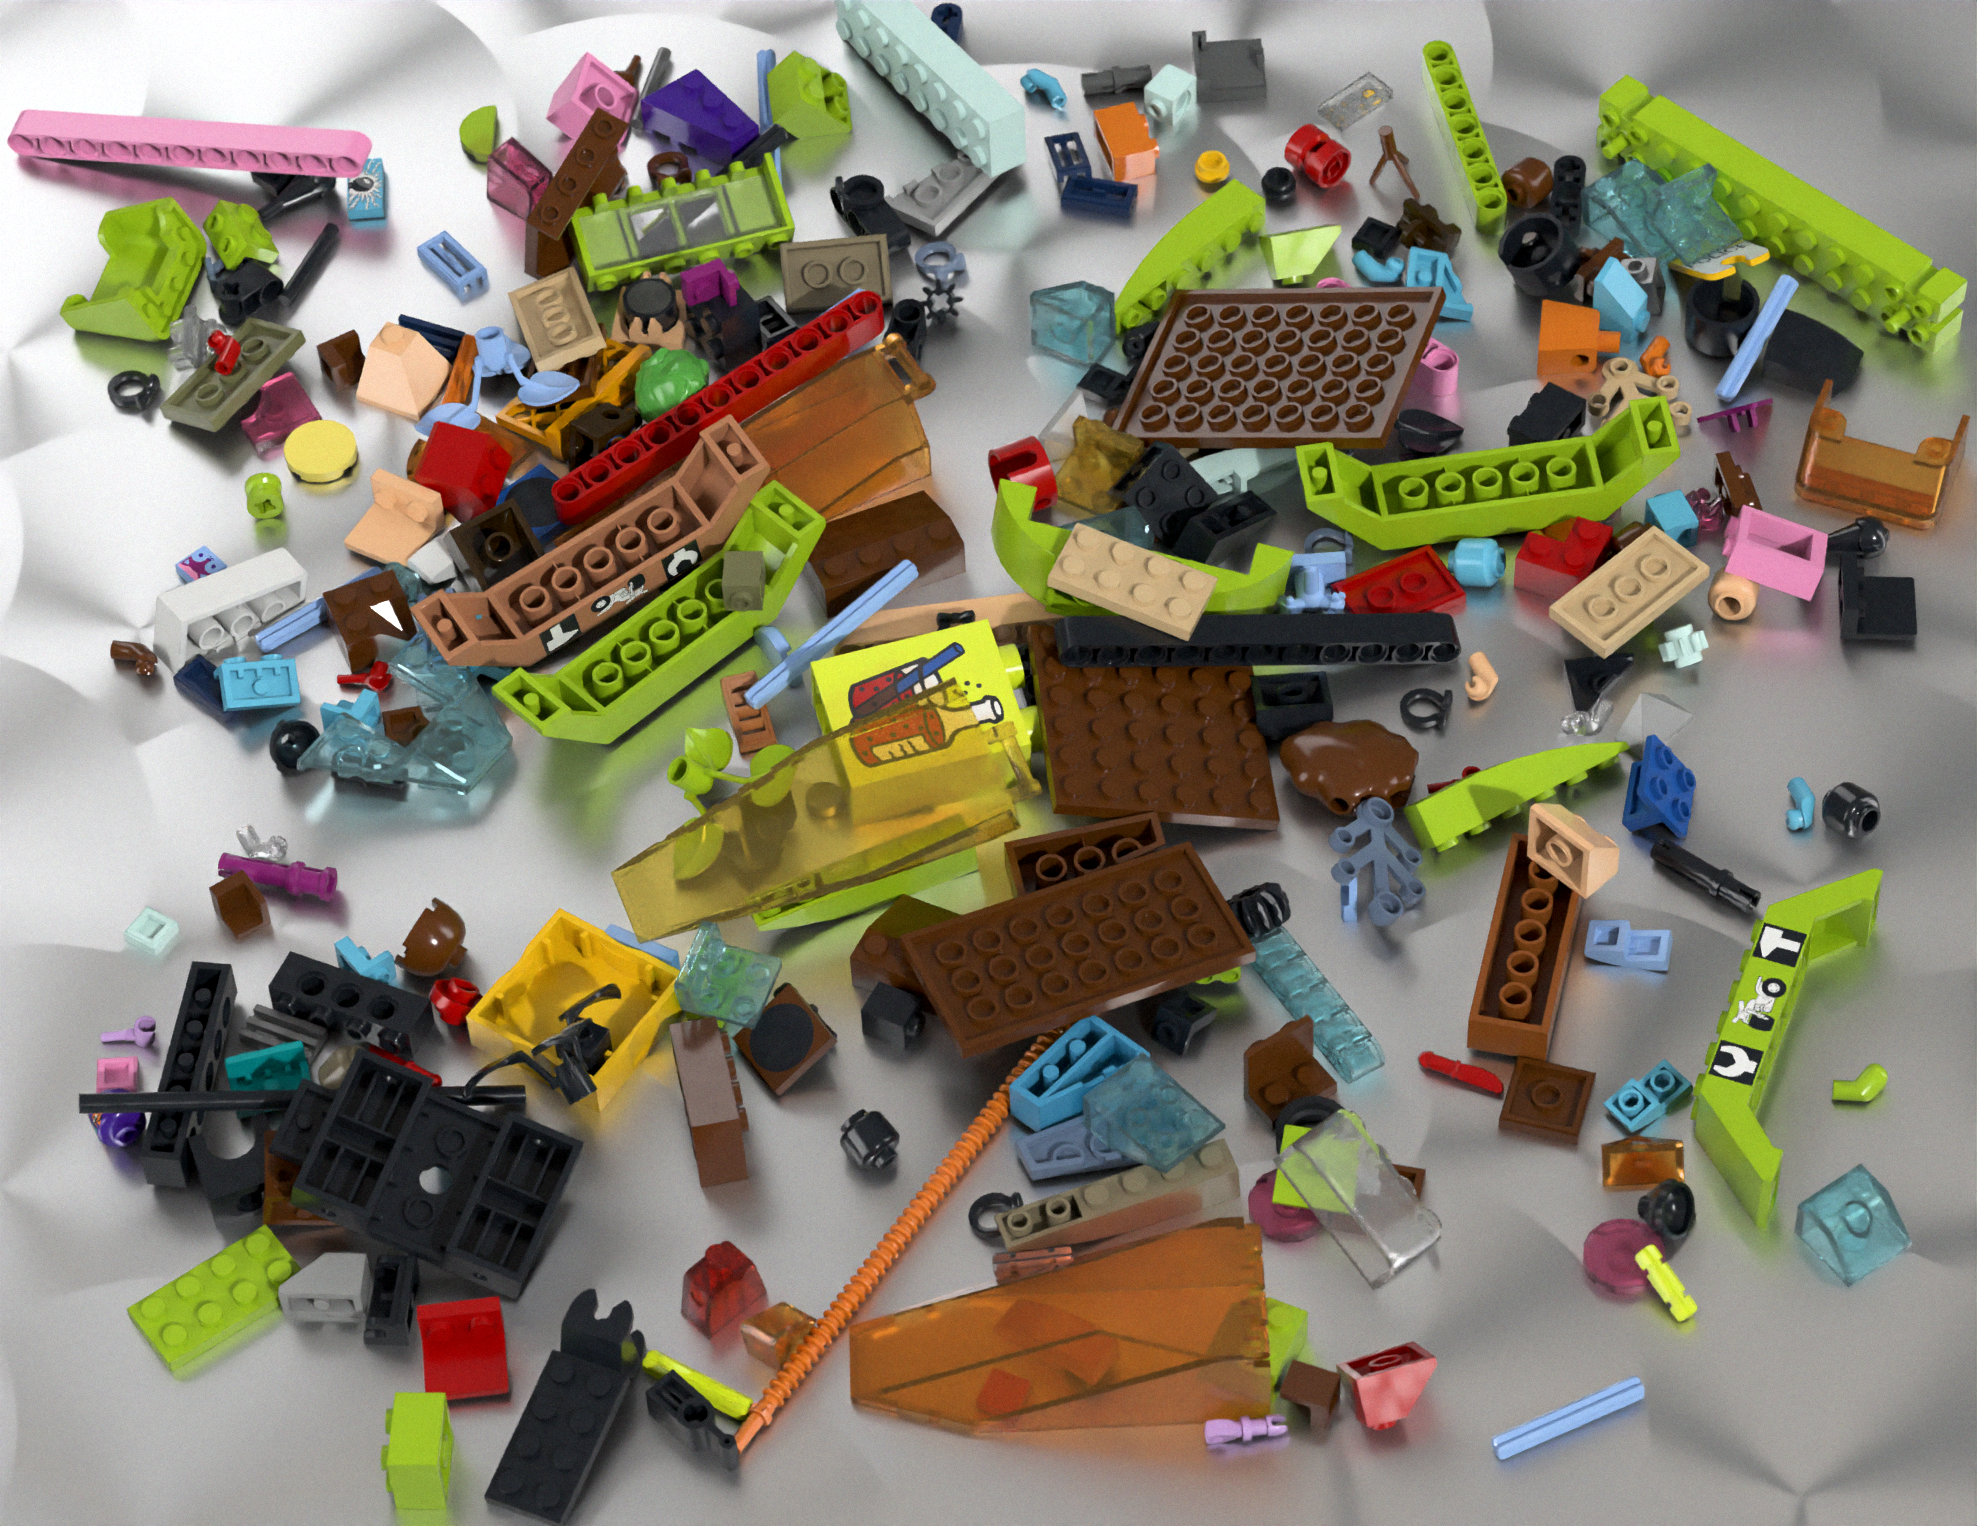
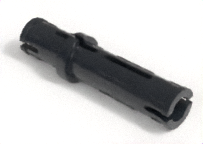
M1661 836L1658 839V842L1662 844L1661 846L1656 842L1650 852L1652 859L1663 863L1709 890L1710 896L1716 900L1722 898L1740 908L1746 914L1754 911L1750 904L1757 907L1761 898V892L1735 879L1733 872L1714 867L1668 840L1665 836Z

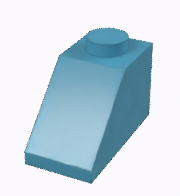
M1611 256L1594 280L1592 309H1597L1600 312L1599 330L1621 332L1620 340L1631 344L1637 333L1644 332L1649 323L1650 312L1647 311L1648 295L1622 264Z

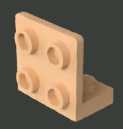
M378 468L370 477L375 502L345 538V547L405 572L409 569L407 566L408 559L429 543L445 524L441 493Z

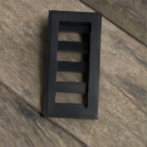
M770 295L755 301L758 304L759 317L763 316L759 320L764 350L800 329L797 323Z

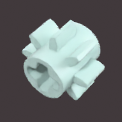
M1691 623L1665 631L1666 641L1658 645L1663 661L1673 660L1676 669L1703 660L1701 651L1709 647L1704 631H1693Z

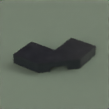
M1144 352L1127 375H1123L1095 362L1076 385V389L1081 390L1084 397L1107 407L1123 404L1146 353Z

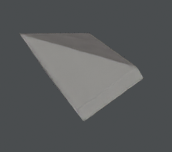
M1075 389L1038 436V440L1050 462L1096 453L1081 390Z
M1641 692L1617 732L1614 742L1627 741L1629 749L1625 751L1637 760H1643L1647 736L1655 734L1666 744L1693 720L1694 715L1664 694Z

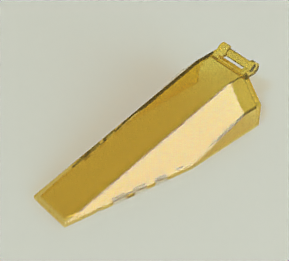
M953 677L809 742L770 768L771 771L753 783L748 782L737 789L738 792L721 804H714L705 810L706 813L687 826L682 825L667 835L663 841L653 844L610 872L638 943L643 944L868 884L986 844L1021 828L1015 804L1023 800L1035 798L1043 790L1039 780L1033 779L1015 737L1018 731L1014 722L1006 721L983 731L962 687ZM997 742L1002 743L1019 785L1008 789L990 745Z

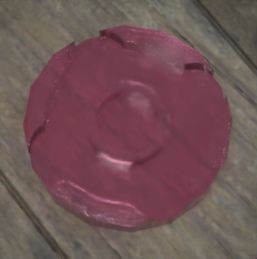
M1277 1169L1263 1174L1256 1181V1185L1252 1188V1191L1250 1190L1248 1195L1249 1219L1256 1230L1268 1239L1283 1243L1301 1242L1314 1236L1325 1225L1329 1212L1272 1203Z
M1614 1219L1601 1223L1589 1233L1583 1246V1267L1588 1278L1596 1284L1598 1282L1601 1286H1604L1605 1291L1618 1295H1633L1646 1291L1653 1286L1647 1277L1650 1273L1647 1269L1643 1271L1636 1262V1254L1646 1246L1653 1244L1662 1254L1663 1258L1660 1260L1664 1264L1665 1247L1660 1237L1648 1225L1633 1219Z

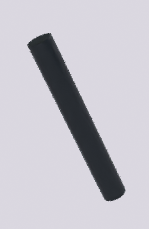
M327 223L278 296L280 303L286 306L292 303L338 234L339 228L335 224Z

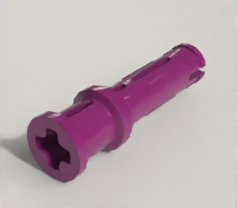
M225 852L221 855L218 863V869H224L218 871L219 877L228 878L244 870L252 882L285 888L290 895L295 896L305 893L319 896L320 900L329 902L334 896L337 886V871L333 867H326L322 870L306 867L305 862L300 861L287 865Z

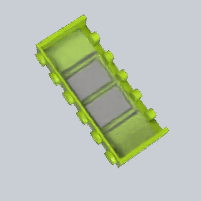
M771 152L764 153L762 166L745 170L743 162L737 161L729 165L728 174L712 178L708 169H702L695 173L694 182L677 186L675 178L668 177L661 181L660 190L644 194L639 185H634L627 189L626 198L608 202L605 193L597 194L592 198V206L577 209L567 225L587 292L596 290L607 291L617 285L638 281L644 271H649L651 276L660 274V272L673 275L684 271L686 267L702 265L717 258L724 259L733 256L735 258H745L759 251L768 249L779 250V244L792 243L795 230Z

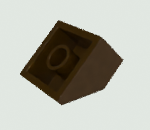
M514 497L450 530L443 538V542L472 592L488 590L546 554Z

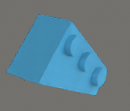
M1096 1015L1079 1020L1009 1086L1011 1114L1036 1132L1081 1116L1149 1082L1150 1053Z

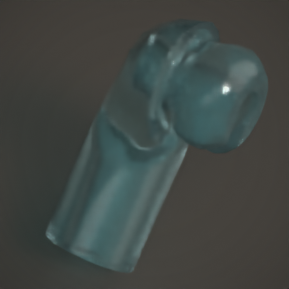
M393 561L388 563L384 572L391 569L394 570L406 596L409 608L418 603L417 595L422 594V580L419 574L401 565L399 562Z

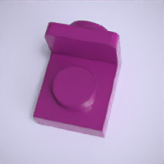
M720 258L680 273L682 297L688 307L708 301L721 294L730 307L737 305L736 290L740 289L738 278L732 269L727 270Z

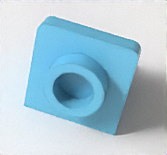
M348 936L334 943L339 968L385 984H389L397 977L394 958L388 950L371 959L367 950L363 946L357 948Z

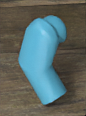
M1361 250L1352 259V263L1371 281L1395 283L1403 277L1402 272L1405 269V263L1398 257H1390L1386 264H1380L1365 250Z

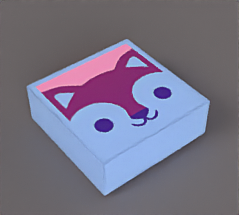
M204 545L175 564L177 574L187 583L226 569L227 565Z

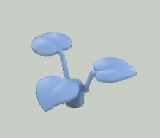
M497 326L485 327L475 334L478 355L474 358L472 367L475 376L470 405L446 403L435 407L426 413L417 425H414V429L423 435L429 436L434 423L441 421L474 430L481 422L480 415L475 413L478 408L481 377L514 373L519 384L523 386L517 393L519 400L531 406H545L558 402L580 387V382L570 375L557 371L537 372L530 379L525 378L520 370L530 363L532 357L530 350L508 338L502 328Z

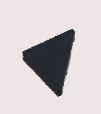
M1633 652L1613 654L1605 659L1601 656L1564 660L1563 669L1576 723L1583 722L1634 665Z

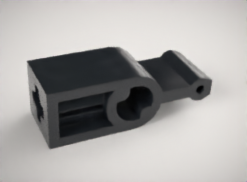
M672 1369L645 1392L648 1414L682 1445L692 1451L709 1449L721 1460L722 1466L729 1471H733L740 1465L735 1437L731 1434H725L716 1426L713 1405L676 1371Z

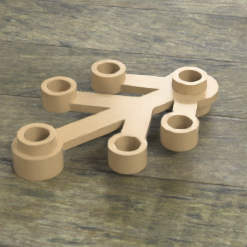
M1612 358L1603 365L1602 377L1605 383L1599 392L1589 395L1587 410L1596 417L1606 415L1609 412L1611 399L1617 391H1621L1624 399L1613 416L1601 422V428L1629 407V400L1649 398V396L1639 393L1636 386L1656 392L1658 396L1666 395L1667 400H1672L1678 396L1679 381L1671 375H1665L1658 379L1641 373L1638 370L1637 364L1628 358ZM1677 401L1672 405L1668 404L1674 425L1685 426L1690 423L1692 416L1690 404L1684 401Z

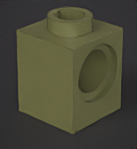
M725 551L722 577L725 611L763 610L766 582L763 551Z

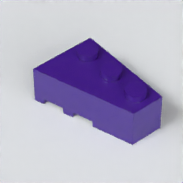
M697 68L640 100L645 131L652 134L658 131L670 137L671 143L678 146L682 143L696 149L697 155L723 167L760 136L759 125Z

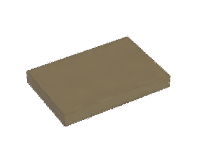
M886 234L779 244L786 313L789 316L825 312L858 288L877 293L882 299L883 307L893 306Z

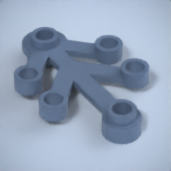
M1372 797L1362 801L1357 807L1356 815L1358 819L1346 827H1337L1329 836L1328 843L1330 847L1340 854L1346 853L1354 845L1355 839L1368 832L1369 840L1367 846L1351 857L1339 859L1332 867L1331 875L1339 884L1348 885L1358 875L1359 870L1371 863L1374 898L1369 903L1368 916L1377 926L1392 925L1404 911L1400 898L1393 892H1390L1388 871L1401 885L1399 888L1401 899L1407 904L1415 905L1424 897L1426 889L1423 883L1414 878L1411 873L1422 864L1423 859L1420 852L1411 847L1392 826L1394 811L1391 805L1382 798ZM1385 840L1398 853L1397 857L1385 846Z

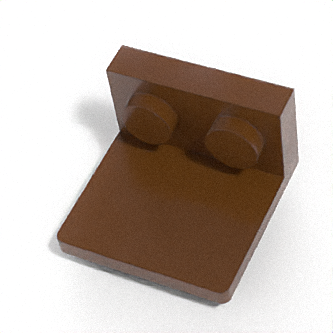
M1305 1015L1297 1021H1289L1278 1032L1265 1040L1255 1041L1243 1054L1244 1100L1272 1131L1276 1129V1121L1281 1110L1291 1101L1304 1096L1328 1098L1337 1092V1082L1313 1057L1314 1020L1309 1015Z
M266 1130L264 1133L265 1188L262 1225L340 1226L290 1204L292 1187L302 1167L269 1154V1147L277 1130Z

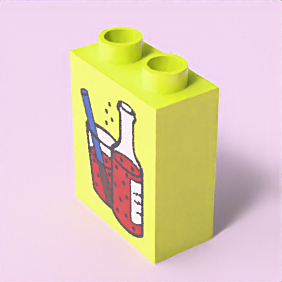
M988 619L810 662L812 703L839 786L843 791V798L853 829L1031 784V753L1043 751L1037 706L1033 705L1019 709L1013 690L1025 687V676L1018 649L1014 643L998 647Z

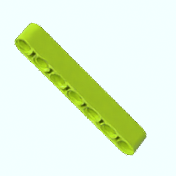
M1435 40L1428 42L1422 49V81L1473 224L1483 234H1498L1506 226L1507 195L1454 49L1445 41Z

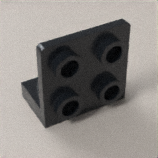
M1155 440L1106 492L1114 503L1128 507L1160 542L1168 548H1171L1177 542L1188 520L1206 511L1218 498V493L1172 444Z
M1841 551L1837 580L1840 639L1915 640L1917 638L1914 578L1864 576V567H1857V552Z

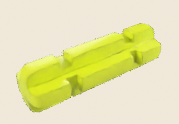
M1653 1244L1648 1245L1636 1254V1262L1643 1271L1647 1269L1650 1273L1647 1275L1648 1279L1665 1303L1670 1302L1672 1307L1669 1309L1678 1321L1689 1318L1698 1309L1696 1303L1690 1295L1685 1296L1683 1291L1686 1289L1667 1262L1662 1263L1660 1259L1663 1256L1657 1247Z

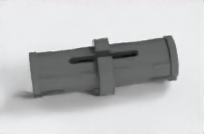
M1150 65L1119 69V66H1113L1111 70L1081 73V87L1084 96L1113 91L1115 94H1121L1122 90L1144 88L1152 80Z

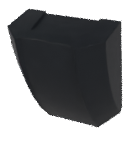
M1785 309L1768 341L1763 358L1761 378L1824 397L1834 398L1851 383L1865 352L1847 337L1828 325L1802 313Z

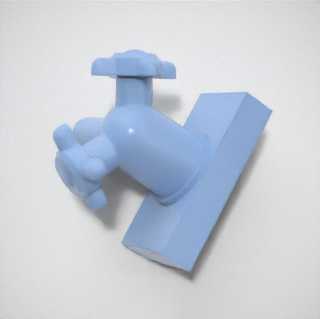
M1345 551L1293 555L1285 591H1296L1297 597L1295 599L1291 595L1286 599L1283 596L1278 597L1277 603L1280 605L1281 614H1299L1304 610L1315 612L1319 609L1328 611L1327 614H1342L1346 594L1341 591L1339 594L1334 592L1332 597L1325 595V588H1331L1332 584L1346 579Z

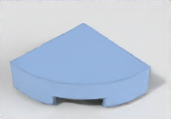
M1356 876L1348 885L1341 884V919H1343V922H1357Z

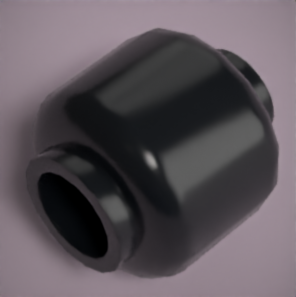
M1843 782L1835 786L1825 794L1822 801V818L1824 823L1849 839H1859L1868 835L1879 824L1881 812L1877 797L1852 782Z
M865 1109L859 1110L841 1126L840 1130L843 1134L840 1138V1145L860 1169H871L876 1166L879 1170H882L898 1156L895 1149L900 1141L899 1133L881 1112H867Z

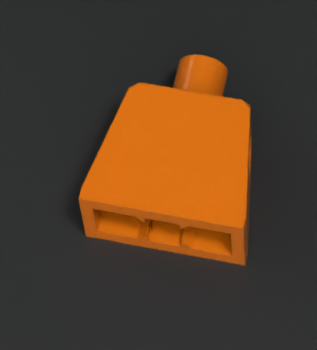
M1543 300L1537 375L1590 373L1595 371L1597 352L1619 353L1621 332L1599 330L1600 312L1597 309Z

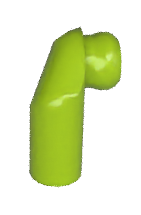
M1873 1063L1868 1065L1854 1081L1833 1080L1832 1100L1871 1101L1886 1086L1888 1080L1887 1071L1880 1064Z

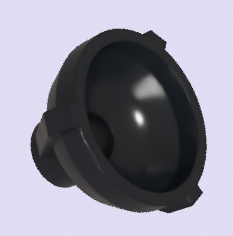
M282 719L273 730L269 743L271 758L276 764L277 770L284 774H287V772H301L308 769L317 760L321 747H324V740L321 738L319 731L312 724L301 719L289 721ZM288 734L287 741L282 744V738Z
M1668 1178L1647 1193V1195L1640 1198L1638 1202V1215L1657 1236L1668 1239H1681L1689 1232L1693 1221L1696 1220L1697 1213H1695L1693 1193L1687 1184L1677 1182V1179Z

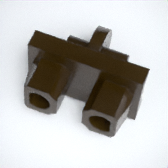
M1413 198L1404 200L1403 214L1396 224V227L1400 230L1401 244L1407 249L1418 247L1446 253L1448 256L1449 250L1458 246L1462 230L1454 223L1446 225L1439 220L1437 210L1430 204L1422 206Z

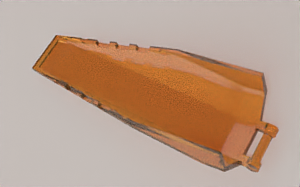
M892 333L884 339L883 343L829 365L789 394L739 424L770 465L771 470L758 491L775 479L824 517L826 521H829L932 476L930 445L914 401L931 394L936 388V381L929 373H924L906 349L907 343L901 334ZM895 357L913 382L904 385L886 360ZM686 458L553 540L554 546L557 548L674 477Z

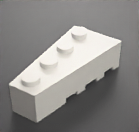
M280 547L157 595L153 652L175 675L199 655L208 660L217 654L215 648L231 638L236 642L248 635V632L255 623L261 620L264 624H267L305 601L308 572L283 547Z

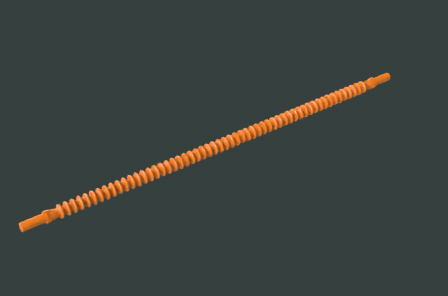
M1076 1022L1043 1032L1044 1035L1037 1037L1038 1043L1031 1045V1051L1025 1053V1059H1020L1018 1062L1019 1067L1013 1068L1012 1075L1006 1077V1083H1002L999 1086L1000 1091L993 1094L992 1100H988L987 1108L981 1109V1116L974 1118V1124H970L967 1128L968 1132L961 1135V1140L955 1143V1149L949 1150V1157L942 1159V1165L937 1166L935 1169L936 1174H931L929 1182H925L922 1185L923 1191H918L916 1199H912L909 1202L910 1207L904 1208V1216H898L896 1219L897 1224L890 1226L891 1233L883 1235L884 1241H879L876 1245L877 1250L875 1249L870 1252L871 1258H866L863 1261L864 1267H858L857 1275L851 1276V1284H845L843 1287L844 1292L837 1294L838 1301L830 1303L831 1310L828 1309L823 1312L824 1318L817 1320L818 1327H812L810 1335L803 1338L804 1344H799L796 1347L797 1353L790 1355L791 1362H784V1371H777V1379H771L769 1382L770 1388L763 1389L762 1394L764 1397L758 1403H753L750 1406L748 1418L734 1434L738 1454L744 1450L761 1426L769 1425L775 1408L783 1407L785 1404L783 1398H790V1389H797V1381H803L805 1378L804 1372L811 1371L812 1366L810 1363L818 1362V1355L825 1353L824 1346H830L832 1343L831 1337H837L839 1334L838 1329L845 1327L844 1320H850L852 1318L851 1311H857L859 1308L858 1303L865 1301L864 1294L867 1295L872 1292L871 1286H876L879 1283L878 1277L885 1275L884 1269H889L892 1266L891 1260L898 1258V1252H902L905 1249V1244L910 1243L911 1235H916L918 1227L924 1225V1218H929L931 1210L937 1208V1201L944 1199L943 1193H948L951 1190L950 1185L957 1182L956 1176L963 1174V1168H968L970 1165L969 1160L975 1159L976 1152L982 1150V1143L989 1141V1135L995 1133V1127H999L1002 1124V1119L1008 1116V1111L1010 1110L1009 1086Z

